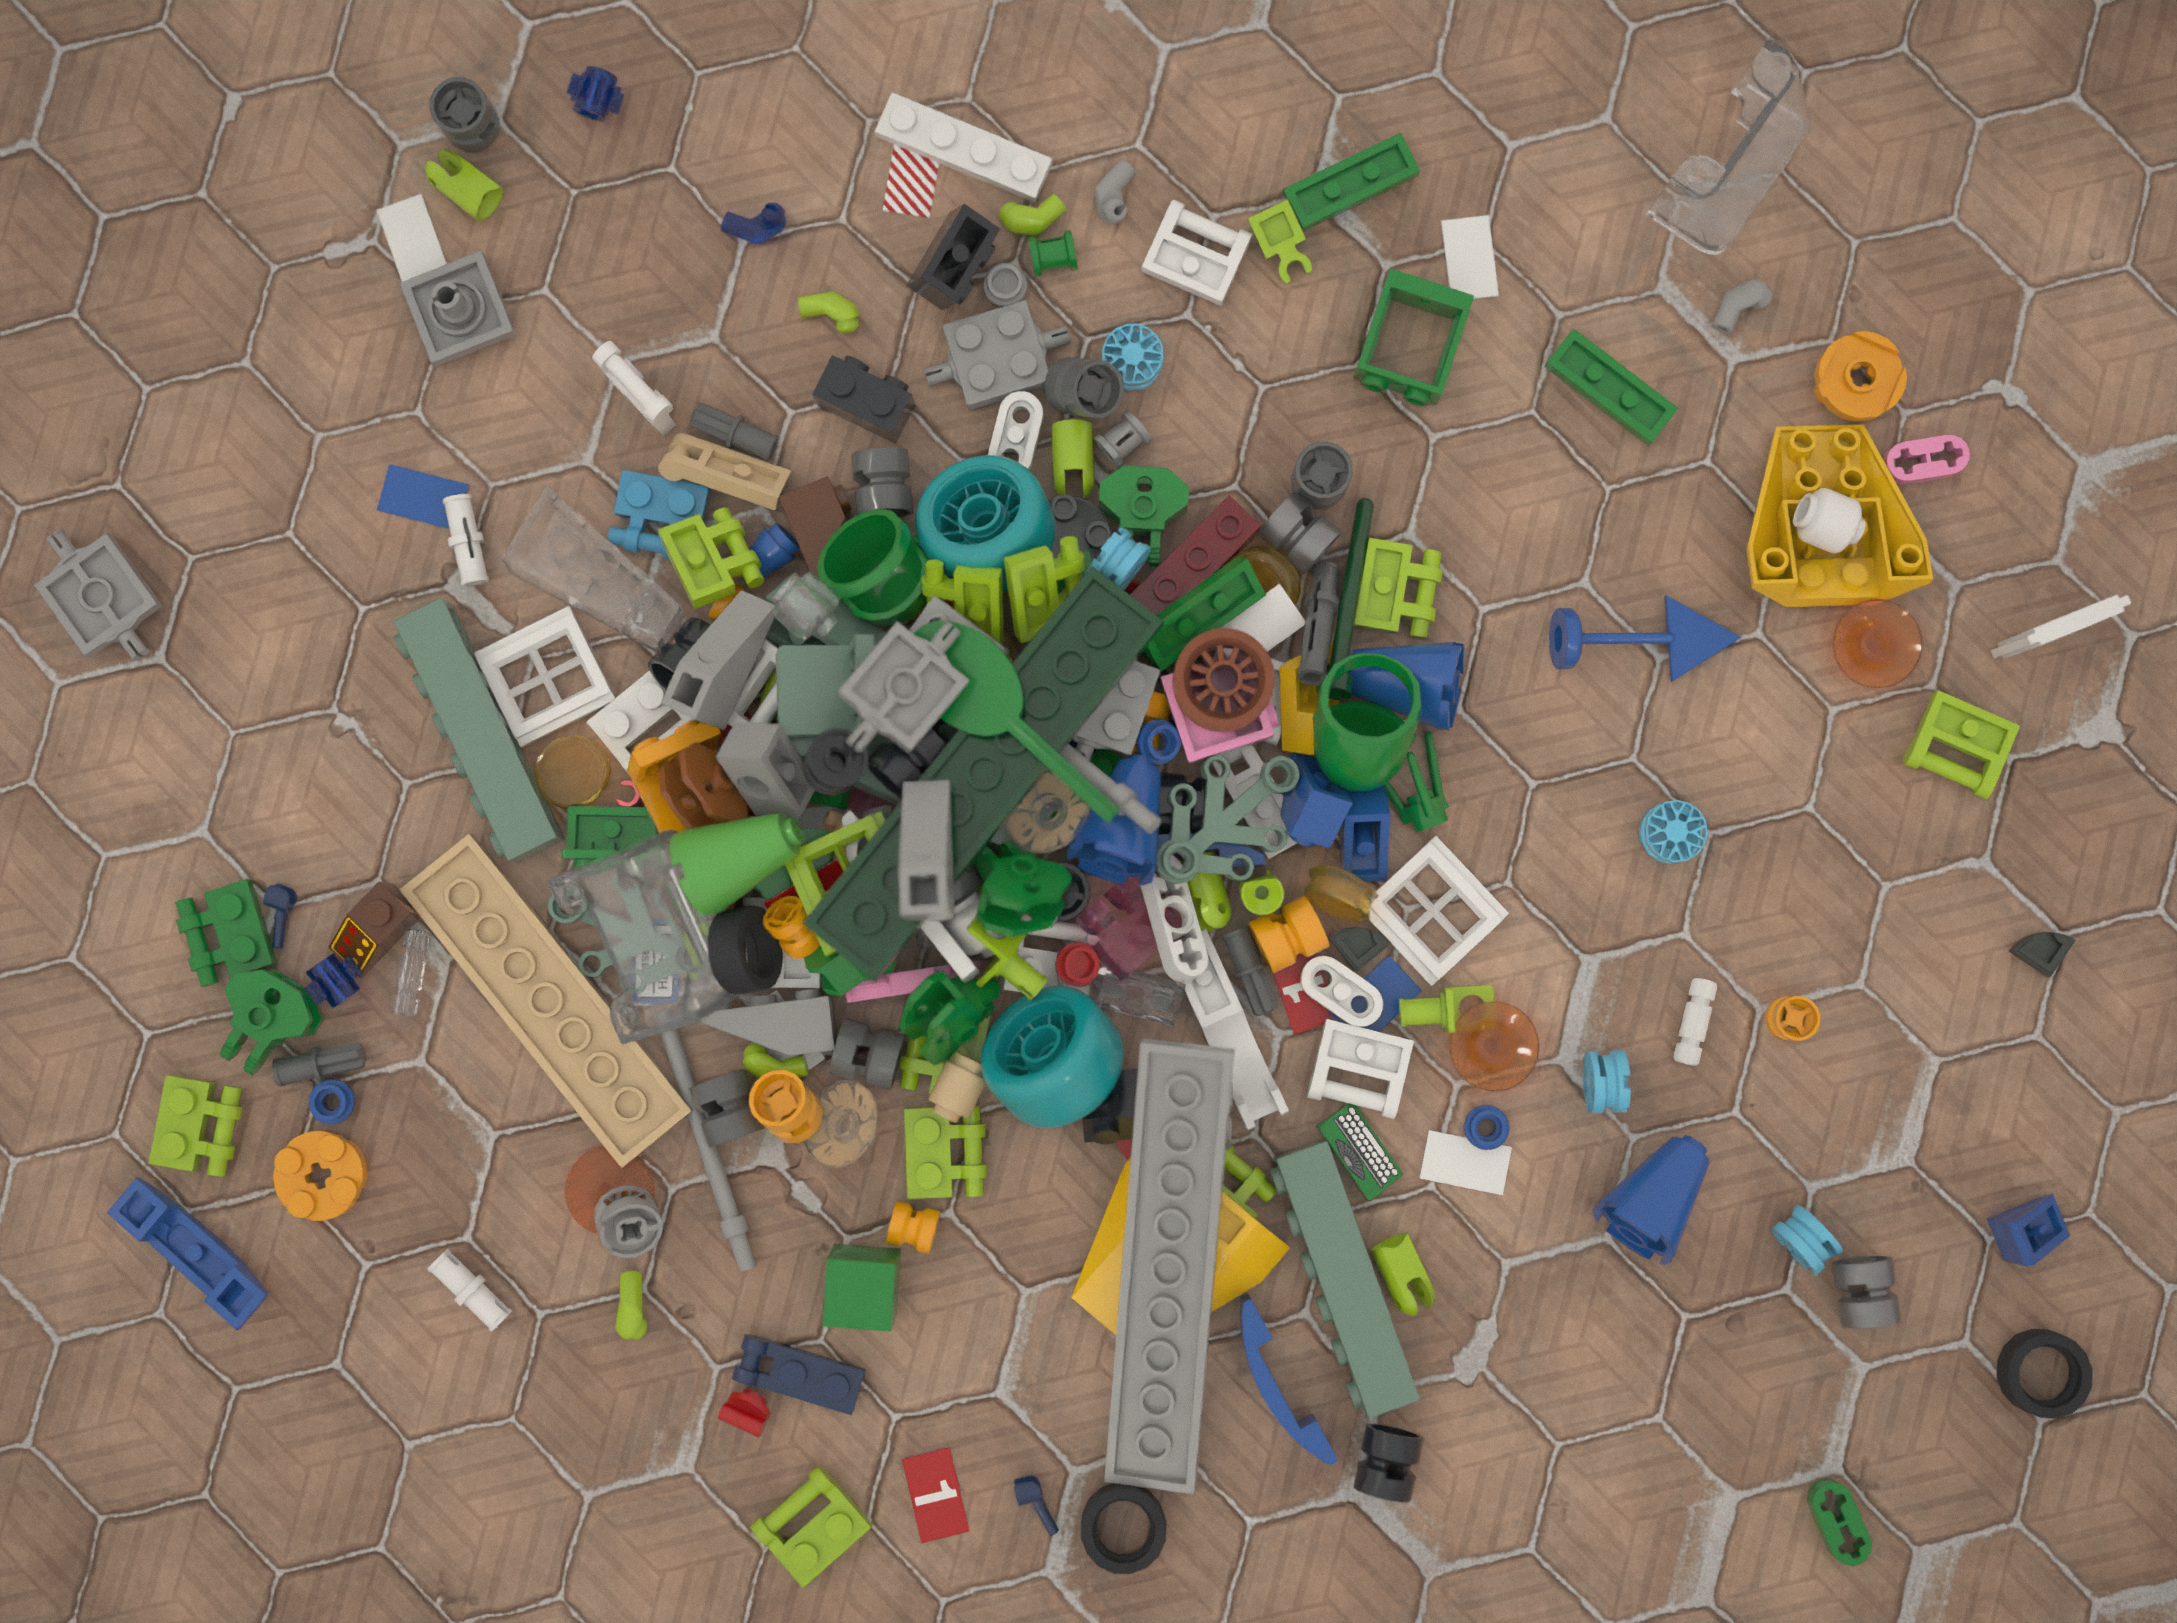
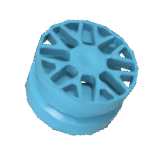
M1124 324L1114 329L1106 338L1102 348V361H1107L1118 369L1123 379L1124 391H1141L1150 387L1159 377L1163 366V346L1158 335L1149 327L1140 324ZM1142 329L1148 331L1150 334L1142 332Z
M1122 526L1118 529L1119 535L1114 532L1103 545L1101 553L1097 559L1092 561L1088 570L1093 566L1122 590H1125L1145 563L1151 552V547L1141 542H1135L1131 539V532Z
M1674 800L1658 804L1648 810L1641 819L1638 834L1639 841L1642 843L1648 856L1657 862L1672 864L1688 861L1698 855L1705 846L1708 829L1706 820L1699 809L1691 803Z
M1610 1050L1609 1055H1599L1597 1051H1586L1583 1058L1582 1076L1584 1099L1588 1112L1603 1113L1604 1108H1612L1613 1112L1616 1113L1627 1112V1108L1630 1106L1631 1088L1628 1087L1627 1076H1630V1070L1625 1051Z
M1797 1204L1792 1208L1793 1217H1790L1784 1223L1778 1221L1771 1228V1232L1782 1246L1785 1245L1791 1252L1790 1255L1806 1270L1811 1267V1273L1817 1276L1825 1269L1824 1262L1834 1255L1839 1256L1843 1249L1835 1237L1816 1217Z

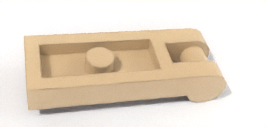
M684 433L673 437L668 447L669 453L663 456L658 466L660 474L667 480L679 481L683 478L774 511L780 502L779 496L783 495L788 485L791 470Z

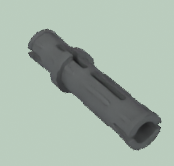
M1320 561L1313 565L1310 593L1304 599L1303 608L1307 613L1297 677L1300 678L1301 683L1309 686L1321 685L1327 676L1333 618L1338 614L1340 605L1339 599L1336 597L1340 569H1338L1337 564L1329 561Z

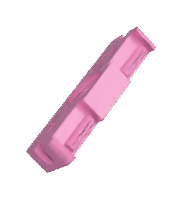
M982 960L973 961L981 971L975 978H979L983 973ZM951 965L881 975L877 982L864 980L845 993L846 1003L912 994L927 976L941 970L950 978L959 975Z

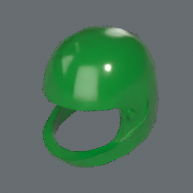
M878 508L862 512L845 522L831 535L822 549L817 564V571L822 585L834 595L839 603L844 600L859 619L877 626L893 627L896 622L904 625L918 619L927 606V597L922 593L921 581L922 577L926 575L925 563L929 559L919 545L917 534L913 536L910 532V527L893 511Z
M1360 653L1351 655L1334 664L1319 688L1317 708L1313 715V720L1315 721L1314 753L1319 768L1331 782L1348 791H1371L1386 785L1400 771L1411 743H1415L1416 734L1414 733L1422 713L1420 687L1413 673L1404 664L1382 654ZM1362 666L1385 669L1394 673L1405 684L1411 698L1410 714L1404 723L1391 710L1370 702L1349 701L1335 704L1329 708L1328 699L1334 683L1347 671Z

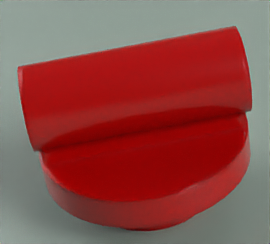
M743 1389L742 1392H732L727 1402L720 1409L718 1419L756 1437H760L771 1412L765 1406L767 1401L762 1395L750 1389Z

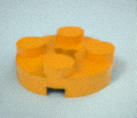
M1855 332L1852 335L1839 338L1823 351L1817 361L1814 373L1816 384L1814 388L1815 397L1830 412L1842 419L1855 422H1868L1876 419L1891 409L1904 393L1907 372L1906 367L1902 368V362L1898 357L1900 352L1890 340L1873 332ZM1860 366L1866 368L1865 376L1871 379L1870 385L1862 384L1860 387L1856 386L1850 377V371H1856Z
M329 1130L311 1131L295 1137L284 1149L278 1152L274 1160L273 1181L276 1194L288 1212L297 1218L324 1221L345 1214L356 1204L355 1201L359 1198L367 1182V1164L360 1148L351 1140H347L342 1135ZM318 1162L322 1169L329 1168L331 1171V1177L325 1179L326 1187L319 1188L318 1183L312 1182L310 1179V1174L314 1172L313 1166Z

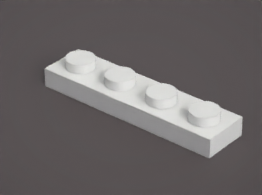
M893 92L875 129L877 138L1034 203L1037 201L1052 166V158Z

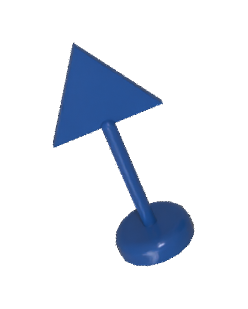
M1666 595L1664 600L1667 633H1583L1580 618L1572 608H1556L1550 622L1549 650L1553 666L1556 669H1572L1580 659L1582 644L1668 643L1670 679L1672 682L1741 637Z

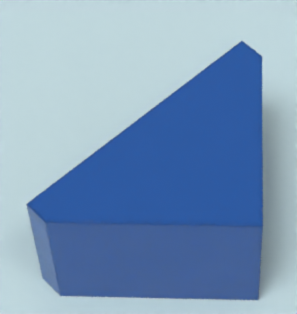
M2053 1194L2042 1196L1987 1218L2003 1260L2024 1267L2035 1265L2070 1236Z

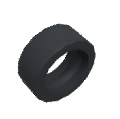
M749 905L726 909L720 914H716L709 926L707 951L711 970L719 985L730 994L740 995L768 990L776 984L781 974L783 949L779 944V939L772 937L764 927L763 917L766 910L760 906ZM743 938H744L745 945H746V948H747V960H746V956H745V953H744Z
M2029 1329L2014 1335L2003 1346L1997 1360V1380L2002 1393L2015 1407L2039 1418L2059 1419L2073 1414L2086 1402L2092 1388L2093 1369L2087 1353L2076 1341L2048 1329ZM2038 1347H2051L2058 1350L2066 1358L2069 1365V1379L2064 1390L2057 1397L2050 1400H2037L2029 1396L2019 1381L2020 1367L2025 1356Z
M1111 1483L1101 1487L1088 1499L1081 1517V1540L1087 1555L1098 1567L1114 1574H1133L1146 1569L1159 1557L1166 1541V1518L1159 1500L1147 1488ZM1117 1501H1130L1139 1505L1146 1512L1150 1521V1534L1146 1543L1138 1551L1130 1554H1116L1109 1551L1100 1542L1097 1534V1521L1101 1512L1109 1504Z

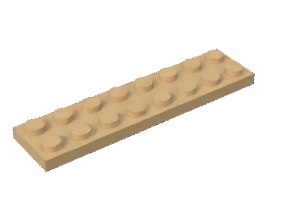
M473 834L466 835L399 889L621 1168L628 1165L693 1111L681 1096L679 1090L590 979L579 969L577 963Z

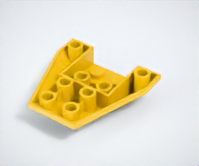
M1864 424L1782 426L1775 428L1746 547L1752 589L1785 607L1875 605L1928 585L1933 581L1927 539ZM1820 488H1828L1857 500L1862 509L1861 519L1865 520V529L1860 540L1854 545L1849 544L1838 553H1830L1800 540L1797 527L1793 524V517L1799 502L1805 494H1813Z
M1131 1157L1123 1166L1071 1296L1072 1299L1115 1336L1117 1334ZM1223 1191L1212 1312L1261 1283L1290 1249L1284 1241L1257 1218L1251 1216Z

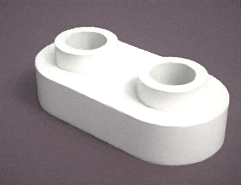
M1017 391L1004 398L999 408L988 455L1002 457L1008 452H1014L1019 456L1018 462L1029 470L1032 466L1043 422L1042 405L1033 394ZM1019 410H1024L1029 413L1030 417L1025 423H1017L1013 419L1014 414Z
M1319 956L1308 961L1302 968L1300 984L1305 994L1347 1024L1364 1027L1371 1025L1380 1017L1383 1010V999L1380 992L1336 959L1329 956ZM1320 970L1326 971L1330 976V983L1324 988L1317 986L1314 981L1316 972ZM1355 996H1361L1366 1000L1367 1007L1362 1013H1356L1351 1008V1001Z

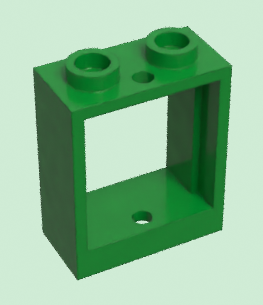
M1390 268L1353 378L1361 380V385L1364 388L1374 392L1385 393L1389 389L1404 394L1403 399L1417 406L1426 407L1429 403L1436 405L1442 396L1474 295ZM1391 300L1452 320L1432 384L1370 365Z

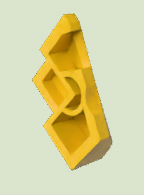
M1330 644L1328 664L1330 663L1333 644ZM1301 655L1279 667L1282 751L1315 755L1313 744L1315 721L1313 720V715L1317 708V686L1305 685L1297 677L1301 662ZM1328 699L1329 708L1338 704L1339 700Z

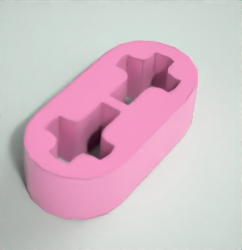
M1943 435L1896 444L1882 458L1896 484L1906 485L1948 478L1957 474L1967 466L1970 459V451L1962 438L1955 435ZM1945 446L1947 453H1955L1956 459L1949 463L1948 467L1946 460L1931 462L1930 456L1943 451ZM1902 453L1905 460L1919 458L1920 464L1910 467L1906 470L1905 474L1902 467H1895L1894 461Z

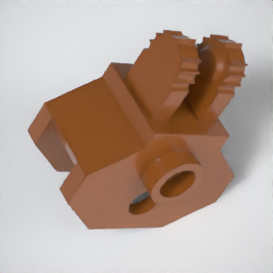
M696 742L658 768L662 797L685 829L745 819L748 817L747 803L716 758L718 753Z

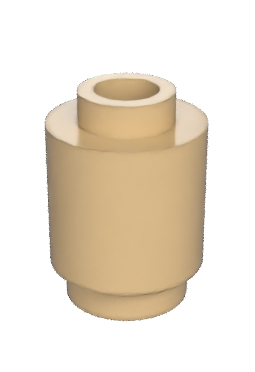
M955 1052L952 1061H946L928 1100L936 1104L932 1112L955 1123L958 1122L960 1116L969 1119L986 1084L982 1074L981 1063Z

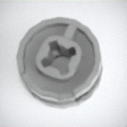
M623 1185L611 1189L600 1198L594 1209L593 1219L602 1246H605L610 1254L614 1256L634 1258L643 1255L655 1247L661 1237L663 1224L653 1197L643 1188L635 1185ZM627 1191L628 1196L621 1198V1192ZM609 1200L612 1203L607 1206L604 1201Z

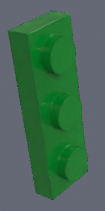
M1400 132L1284 188L1282 195L1285 200L1288 199L1302 231H1305L1418 177L1420 169Z
M1574 328L1544 365L1545 368L1648 446L1679 409Z
M1242 556L1236 557L1156 615L1164 621V626L1144 649L1154 668L1160 669V671L1164 670L1179 658L1185 646L1195 637L1206 631L1222 628L1266 596L1247 558Z

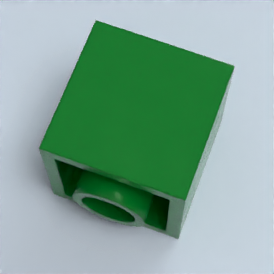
M834 1244L827 1258L822 1327L891 1332L897 1315L901 1248Z

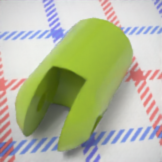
M449 149L438 151L440 162L453 175L452 177L434 161L429 160L426 162L425 173L429 183L477 221L487 219L499 206L504 194L503 187L458 153Z
M1080 419L1055 422L1051 426L1054 488L1058 495L1062 494L1066 497L1065 471L1072 469L1082 470L1084 499L1090 495L1094 488L1093 425L1091 422Z
M1215 850L1201 853L1204 855L1216 856ZM1180 860L1182 866L1184 864V860ZM1198 872L1187 883L1200 929L1204 931L1206 928L1207 932L1227 925L1231 916V905L1222 875Z
M1265 868V875L1249 877L1238 882L1240 898L1249 911L1257 915H1268L1275 912L1281 906L1284 899V889L1280 880L1271 870Z
M1408 1232L1392 1236L1370 1248L1378 1270L1399 1311L1414 1317L1418 1314L1417 1303L1407 1287L1408 1284H1410L1416 1298L1424 1307H1432L1435 1300L1434 1287Z

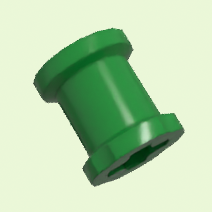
M1071 230L1065 231L1063 236L1038 241L1035 237L1028 238L1035 277L1042 276L1043 271L1069 267L1071 271L1078 270Z

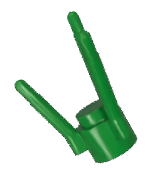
M1430 731L1425 732L1424 739L1432 788L1427 789L1413 752H1408L1406 758L1418 793L1407 797L1409 806L1405 805L1390 782L1385 785L1387 797L1397 809L1403 825L1411 822L1415 833L1449 820L1445 809L1449 806L1443 793L1433 734Z

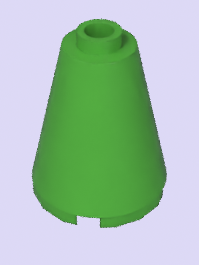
M779 812L682 830L671 837L669 843L672 866L681 863L685 877L678 880L690 904L701 915L711 914L713 916L720 914L800 853V844L804 842V837L798 822L793 817L788 819L784 813Z

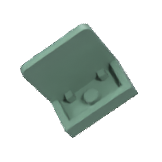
M855 634L849 645H784L778 648L775 654L778 724L781 725L788 737L818 736L823 731L832 728H844L852 732L856 730L863 720H861L858 712L841 699L837 693L873 651L874 634Z

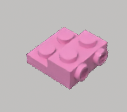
M1238 652L1234 663L1238 665L1246 657ZM1231 654L1224 656V660H1229ZM1205 663L1199 664V666L1209 669ZM1250 664L1241 672L1244 674L1255 672L1253 665ZM1226 669L1216 670L1211 675L1212 685L1221 692L1230 691L1236 686L1235 676ZM1190 672V680L1205 679V677ZM1174 673L1160 678L1188 764L1227 751L1231 752L1271 739L1275 735L1273 727L1279 726V722L1271 700L1260 716L1249 725L1235 731L1216 732L1196 725L1182 712L1174 695ZM1257 680L1242 682L1256 689ZM1194 688L1192 692L1196 697L1206 688ZM1238 691L1247 704L1253 698ZM1208 696L1200 704L1209 709L1213 697ZM1231 698V712L1239 710L1240 708ZM1218 700L1214 712L1224 713L1222 700Z

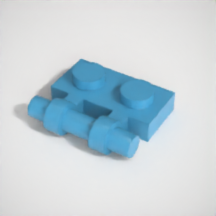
M622 470L614 514L630 518L627 529L611 526L608 533V543L624 546V551L639 553L640 549L662 553L663 558L669 559L659 535L645 533L646 522L669 526L700 514L703 522H705L711 489L700 484L670 481L663 477Z

